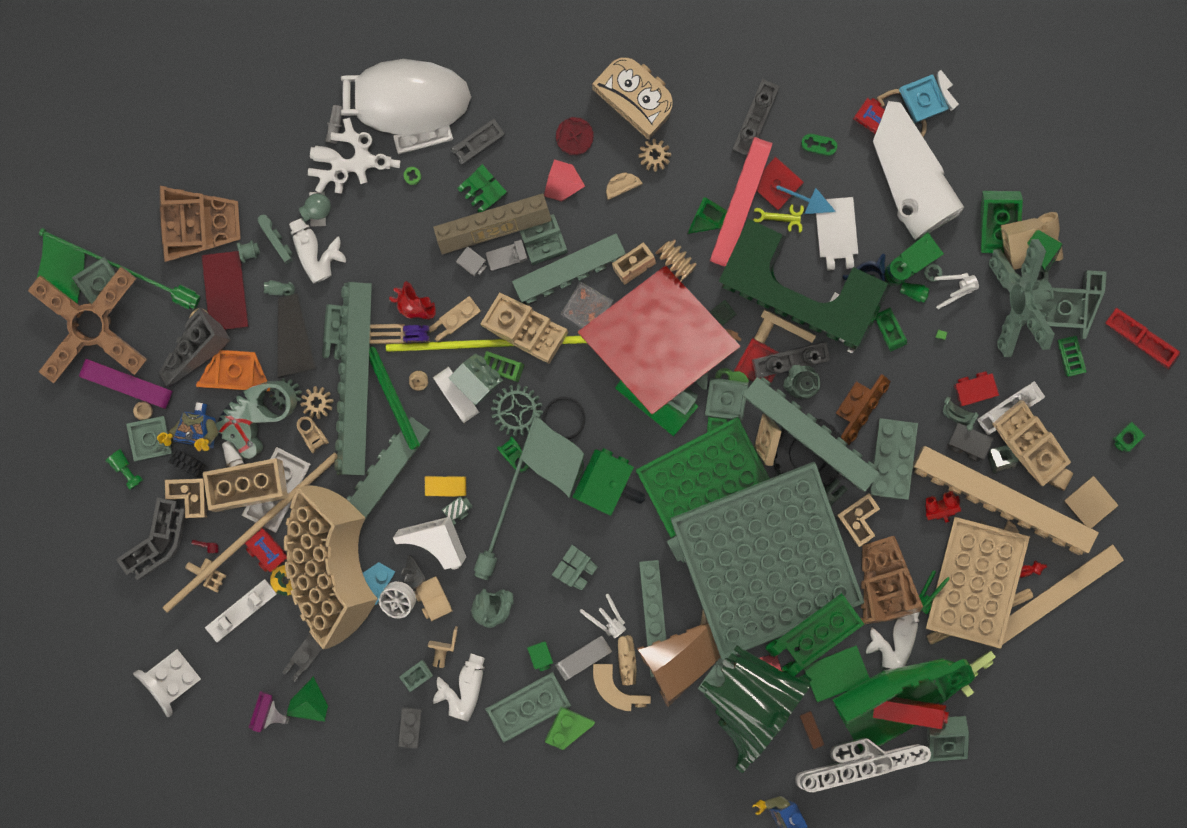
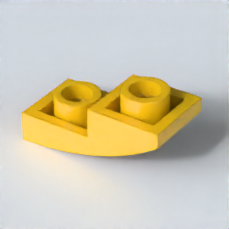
M425 476V496H466V477Z

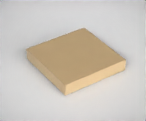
M763 413L754 448L767 466H773L781 430L772 419Z
M1094 476L1064 500L1078 519L1089 528H1093L1118 506Z

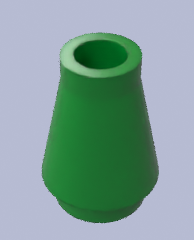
M903 282L900 293L919 303H925L930 288H927L926 285Z

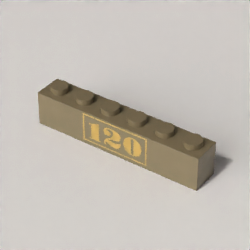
M542 193L437 225L433 228L441 254H446L550 222L551 217L544 194Z

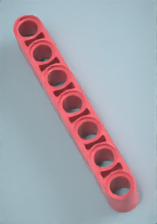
M757 137L753 138L710 262L726 266L743 229L773 143Z

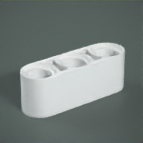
M447 367L433 378L462 422L465 423L477 415L479 411L473 402L449 379L453 372Z

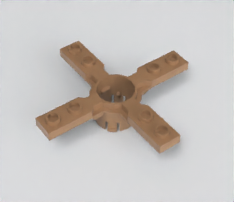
M121 266L92 304L79 306L40 275L28 292L56 314L61 315L67 320L69 334L39 372L52 383H55L84 345L92 346L98 344L108 355L135 375L147 358L109 329L111 319L108 315L137 278ZM84 310L92 311L100 317L102 331L99 333V336L88 337L77 329L79 324L76 318H80Z

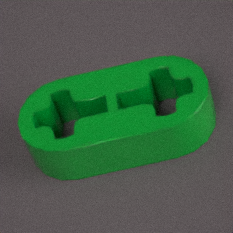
M807 134L801 141L802 148L807 152L831 156L837 150V142L829 137ZM812 138V142L818 143V146L812 145L811 148H808L805 141ZM828 142H831V146L834 149L827 152L826 148L820 145H827Z

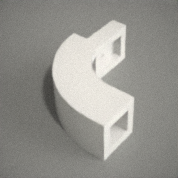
M1034 381L977 420L986 434L989 435L996 430L992 423L1018 401H1025L1029 408L1041 401L1045 396Z

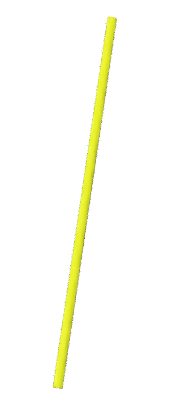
M566 336L562 344L587 343L581 336ZM504 339L386 344V352L508 347L514 345Z

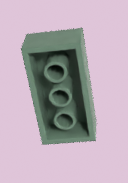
M878 419L873 464L878 467L876 471L879 472V475L869 487V494L871 496L909 500L918 423Z

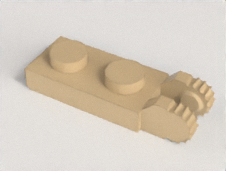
M468 296L440 317L439 321L430 326L429 332L435 331L442 324L447 330L438 334L435 338L438 342L448 334L455 332L479 314L481 310L471 297Z

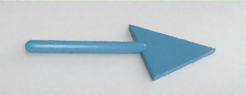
M776 186L778 190L809 202L804 214L836 212L816 187L810 199L781 186Z

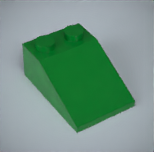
M982 191L981 253H993L996 249H1001L1004 253L1001 225L1022 221L1023 198L1021 191Z

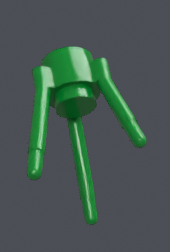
M935 570L932 571L919 595L923 605L921 610L925 614L930 612L933 599L950 580L947 577L931 596L926 595L924 597L936 573Z

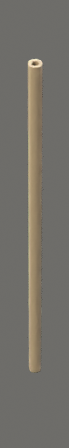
M334 452L288 493L287 499H282L162 608L167 613L286 507L292 501L298 487L309 486L337 459V454Z

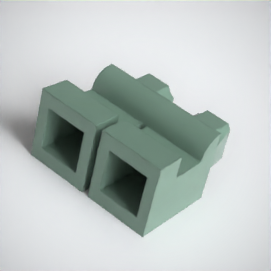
M571 545L563 560L574 566L576 570L561 561L552 576L570 587L574 586L583 590L587 581L579 575L583 570L593 575L597 566L590 560V557Z

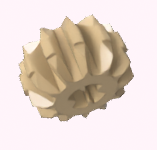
M653 139V145L646 141L647 148L640 147V150L644 153H640L639 158H645L641 161V165L648 163L646 170H649L652 165L654 166V172H657L658 165L663 170L665 168L663 163L669 164L670 161L664 157H671V153L665 152L669 149L668 145L662 148L664 141L661 140L659 145H656V139ZM653 151L660 154V157L657 156L656 160H653V156L649 155Z
M316 386L313 387L314 393L307 389L306 392L309 397L305 395L301 397L307 400V402H302L301 406H308L303 412L306 414L311 410L310 418H313L316 413L317 419H321L320 412L324 416H328L325 409H333L327 405V403H333V399H326L331 393L327 392L323 395L325 391L323 387L319 393ZM315 398H318L320 401L322 400V404H319L318 408L312 405V402H315Z

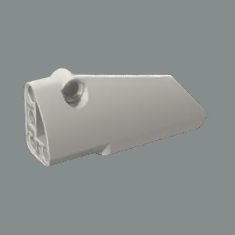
M888 101L873 139V144L898 210V219L904 222L914 240H918L926 233H930L962 213L964 206L946 180L942 166L902 104ZM907 208L912 214L905 215L902 209Z

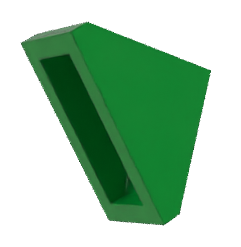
M704 197L687 234L721 229L727 210Z
M1036 230L1027 244L1028 246L1030 245L1031 239H1039L1046 250L1041 267L1044 272H1048L1058 257L1062 243L1042 231Z
M314 676L290 700L287 716L325 722L328 705Z

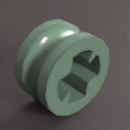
M936 264L929 265L924 272L925 278L930 282L938 281L934 280L933 276L930 277L928 275L930 273L929 269H937V276H942V269Z

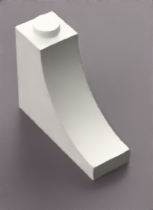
M450 517L398 529L393 537L395 544H413L428 550L439 560L444 570L461 567L466 558Z

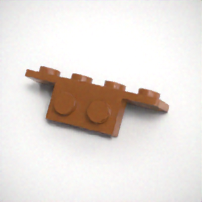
M882 374L871 390L856 381L836 412L839 417L850 422L841 435V439L848 445L857 438L859 430L866 424L870 413L878 406L883 393L889 388L891 381Z

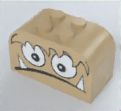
M630 58L616 59L593 82L592 90L650 140L670 117L673 102L672 96L665 88V82L659 77L654 78L650 73L651 70L645 64L640 65Z

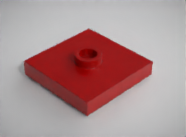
M775 157L763 170L756 192L778 211L792 195L778 190L776 186L796 192L804 182Z

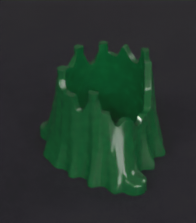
M736 645L733 650L741 657L731 653L722 662L726 666L721 669L725 680L722 686L717 687L704 681L700 687L706 691L704 696L716 706L715 712L720 717L718 724L731 737L738 752L735 768L743 774L785 725L790 714L810 688L812 679L806 674L800 677H793Z

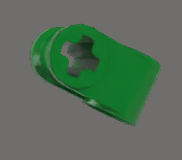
M511 436L509 441L501 447L498 446L497 449L516 470V461L520 459L522 448ZM526 464V466L520 469L519 472H526L529 469V466Z

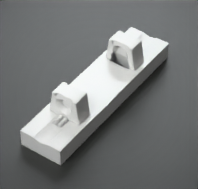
M264 579L207 625L205 629L216 642H219L276 596L277 593L272 589L267 580Z

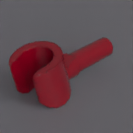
M192 540L193 545L207 547V553H218L217 543Z

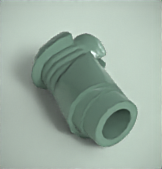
M273 280L264 282V293L269 295L282 296L284 294L285 296H292L295 292L294 285L291 282H288V284Z

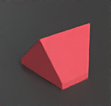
M554 160L548 176L544 197L562 202L585 187L572 164Z

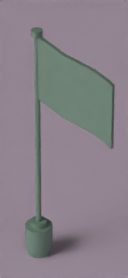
M536 411L533 412L534 418L489 550L479 553L474 567V576L484 580H489V577L492 576L497 562V558L494 557L495 553L492 550L523 461L538 475L558 486L570 498L585 455L573 442L553 431L539 418L541 413Z

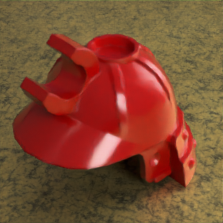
M405 281L402 289L397 287L393 289V291L398 293V297L391 296L389 300L397 302L400 314L407 318L432 319L435 316V303H431L429 297H418L409 282Z

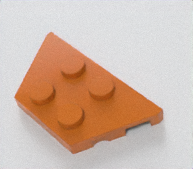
M220 350L212 357L196 387L247 390L255 385L267 382V379L255 352Z

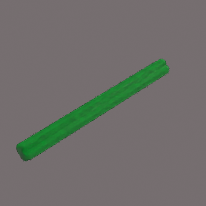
M370 347L369 361L409 448L414 450L420 446L419 441L376 348Z

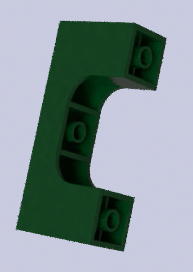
M747 219L718 281L723 283L722 288L735 293V290L740 291L739 296L750 301L755 298L757 299L756 304L768 309L772 306L775 308L774 312L785 317L789 314L792 316L791 320L802 325L806 322L810 324L808 328L821 333L823 330L827 332L826 336L833 340L839 341V339L845 340L844 345L855 350L857 346L862 348L891 285L853 267L840 295L835 300L827 303L816 302L782 286L774 275V264L787 237L753 220Z

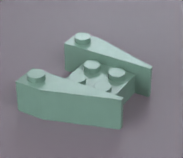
M1041 268L1037 280L1045 278L1048 281L1049 270L1044 272L1043 268ZM1084 271L1083 289L1052 288L1053 290H1044V292L1053 291L1054 299L1045 300V302L1054 301L1049 315L1043 316L1049 326L1080 328L1079 339H1086L1105 293L1106 272Z

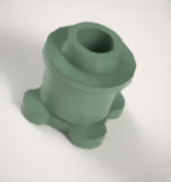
M253 240L243 245L237 243L240 259L243 263L249 258L254 257L257 259V255L260 254L258 243H254Z

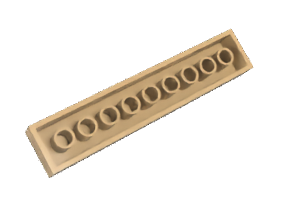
M926 446L920 448L913 463L915 474L923 478L929 476L932 478L931 482L939 486L945 484L949 486V491H953L957 495L963 493L967 495L965 499L975 504L981 502L984 504L983 508L991 512L997 510L1001 512V517L1009 521L1015 519L1018 521L1017 525L1025 529L1033 528L1035 529V534L1043 538L1049 536L1053 538V543L1059 546L1067 545L1070 547L1069 551L1077 555L1089 553L1099 533Z

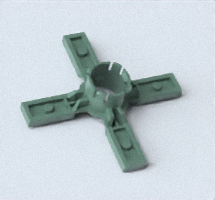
M1031 239L1025 261L1022 264V277L1014 271L1001 249L994 250L989 260V266L997 276L998 281L1010 293L1011 311L1006 317L1000 338L997 341L998 349L1004 357H1012L1021 327L1026 322L1028 329L1032 332L1042 350L1050 349L1055 335L1043 317L1049 315L1054 301L1045 302V300L1054 299L1053 291L1044 292V290H1053L1051 284L1045 278L1037 280L1046 253L1039 239Z

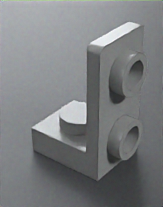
M522 240L515 241V244L486 252L491 271L526 261L527 256Z

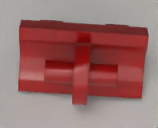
M953 491L944 493L943 500L937 501L934 496L926 498L925 506L928 520L944 518L945 522L948 523L950 522L949 516L961 512L960 498L955 496Z

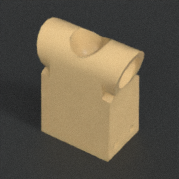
M1049 212L1043 214L1038 219L1033 218L1001 225L1005 257L1014 270L1022 268L1027 249L1029 248L1027 242L1036 230H1040L1059 241L1060 226L1058 213ZM1062 247L1056 261L1063 259Z

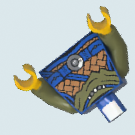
M196 402L194 413L184 412L172 429L167 433L163 432L157 436L159 443L170 446L171 439H173L175 442L193 445L198 451H201V449L204 451H208L209 448L213 449L214 439L218 435L215 418L205 415L207 404Z
M782 796L766 801L759 800L752 806H757L760 809L755 813L757 815H760L768 808L778 828H808L796 803L788 801Z

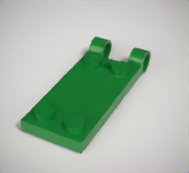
M841 593L781 638L770 642L766 646V650L771 657H775L787 648L795 661L784 665L782 671L794 677L809 664L862 627L864 623Z

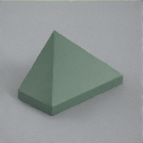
M423 659L399 677L409 692H411L433 675Z

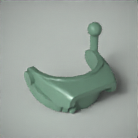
M947 396L944 400V416L956 423L967 425L969 431L973 430V425L979 416L977 412H968L951 402V398Z

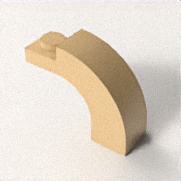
M593 664V677L596 688L607 703L625 711H631V703L635 704V707H647V704H651V695H628L616 688L612 677L613 664Z

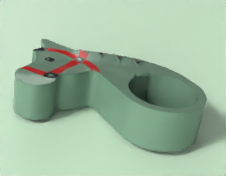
M267 381L243 391L228 404L216 423L221 440L225 439L232 442L244 458L250 459L259 455L263 450V445L257 438V422H277L290 416L297 405L295 391L289 384L283 381ZM268 388H276L284 394L287 407L282 415L270 412L266 405L263 404V396H265Z

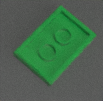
M857 645L812 662L804 668L805 674L812 679L810 684L816 702L848 691L869 679Z

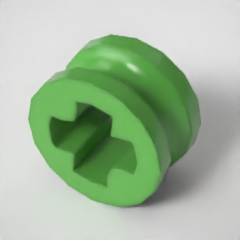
M409 167L404 172V179L408 184L416 185L421 180V173L416 167ZM412 171H415V174L418 177L417 179L413 178V181H410V178L407 175L408 173H412Z

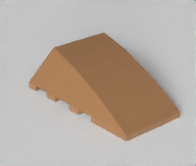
M160 186V220L164 262L240 240L238 201Z
M895 536L862 545L864 581H862L861 589H864V603L861 604V608H863V618L861 620L864 625L891 621L920 612L923 605Z
M708 622L688 629L686 633L681 635H672L670 639L662 642L659 640L653 642L651 646L637 648L644 663L651 669L661 689L659 692L668 707L720 658Z

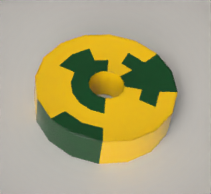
M282 565L272 572L270 583L276 593L288 596L291 595V590L293 589L290 579L288 584H284L282 581L284 577H287L285 565Z

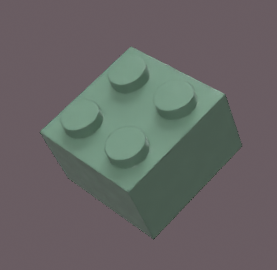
M476 353L463 362L449 377L475 405L489 396L503 381L499 373L491 369L486 364V360Z

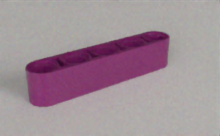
M85 359L79 374L81 378L164 409L167 408L173 393L171 390Z

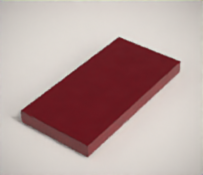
M239 251L201 255L208 314L220 323L225 330L249 327Z

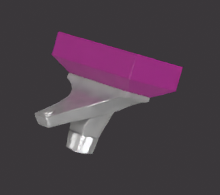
M260 691L248 728L261 732L272 723L288 724L290 716L280 714L275 708L272 696Z

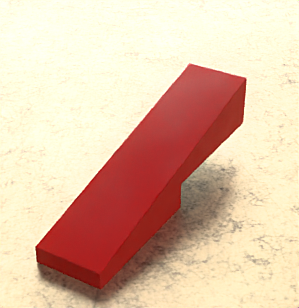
M1118 308L1114 310L1105 323L1168 370L1171 369L1180 356V351Z

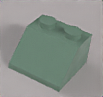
M966 716L949 717L948 723H944L942 729L927 727L928 748L931 752L929 762L968 759L969 731Z

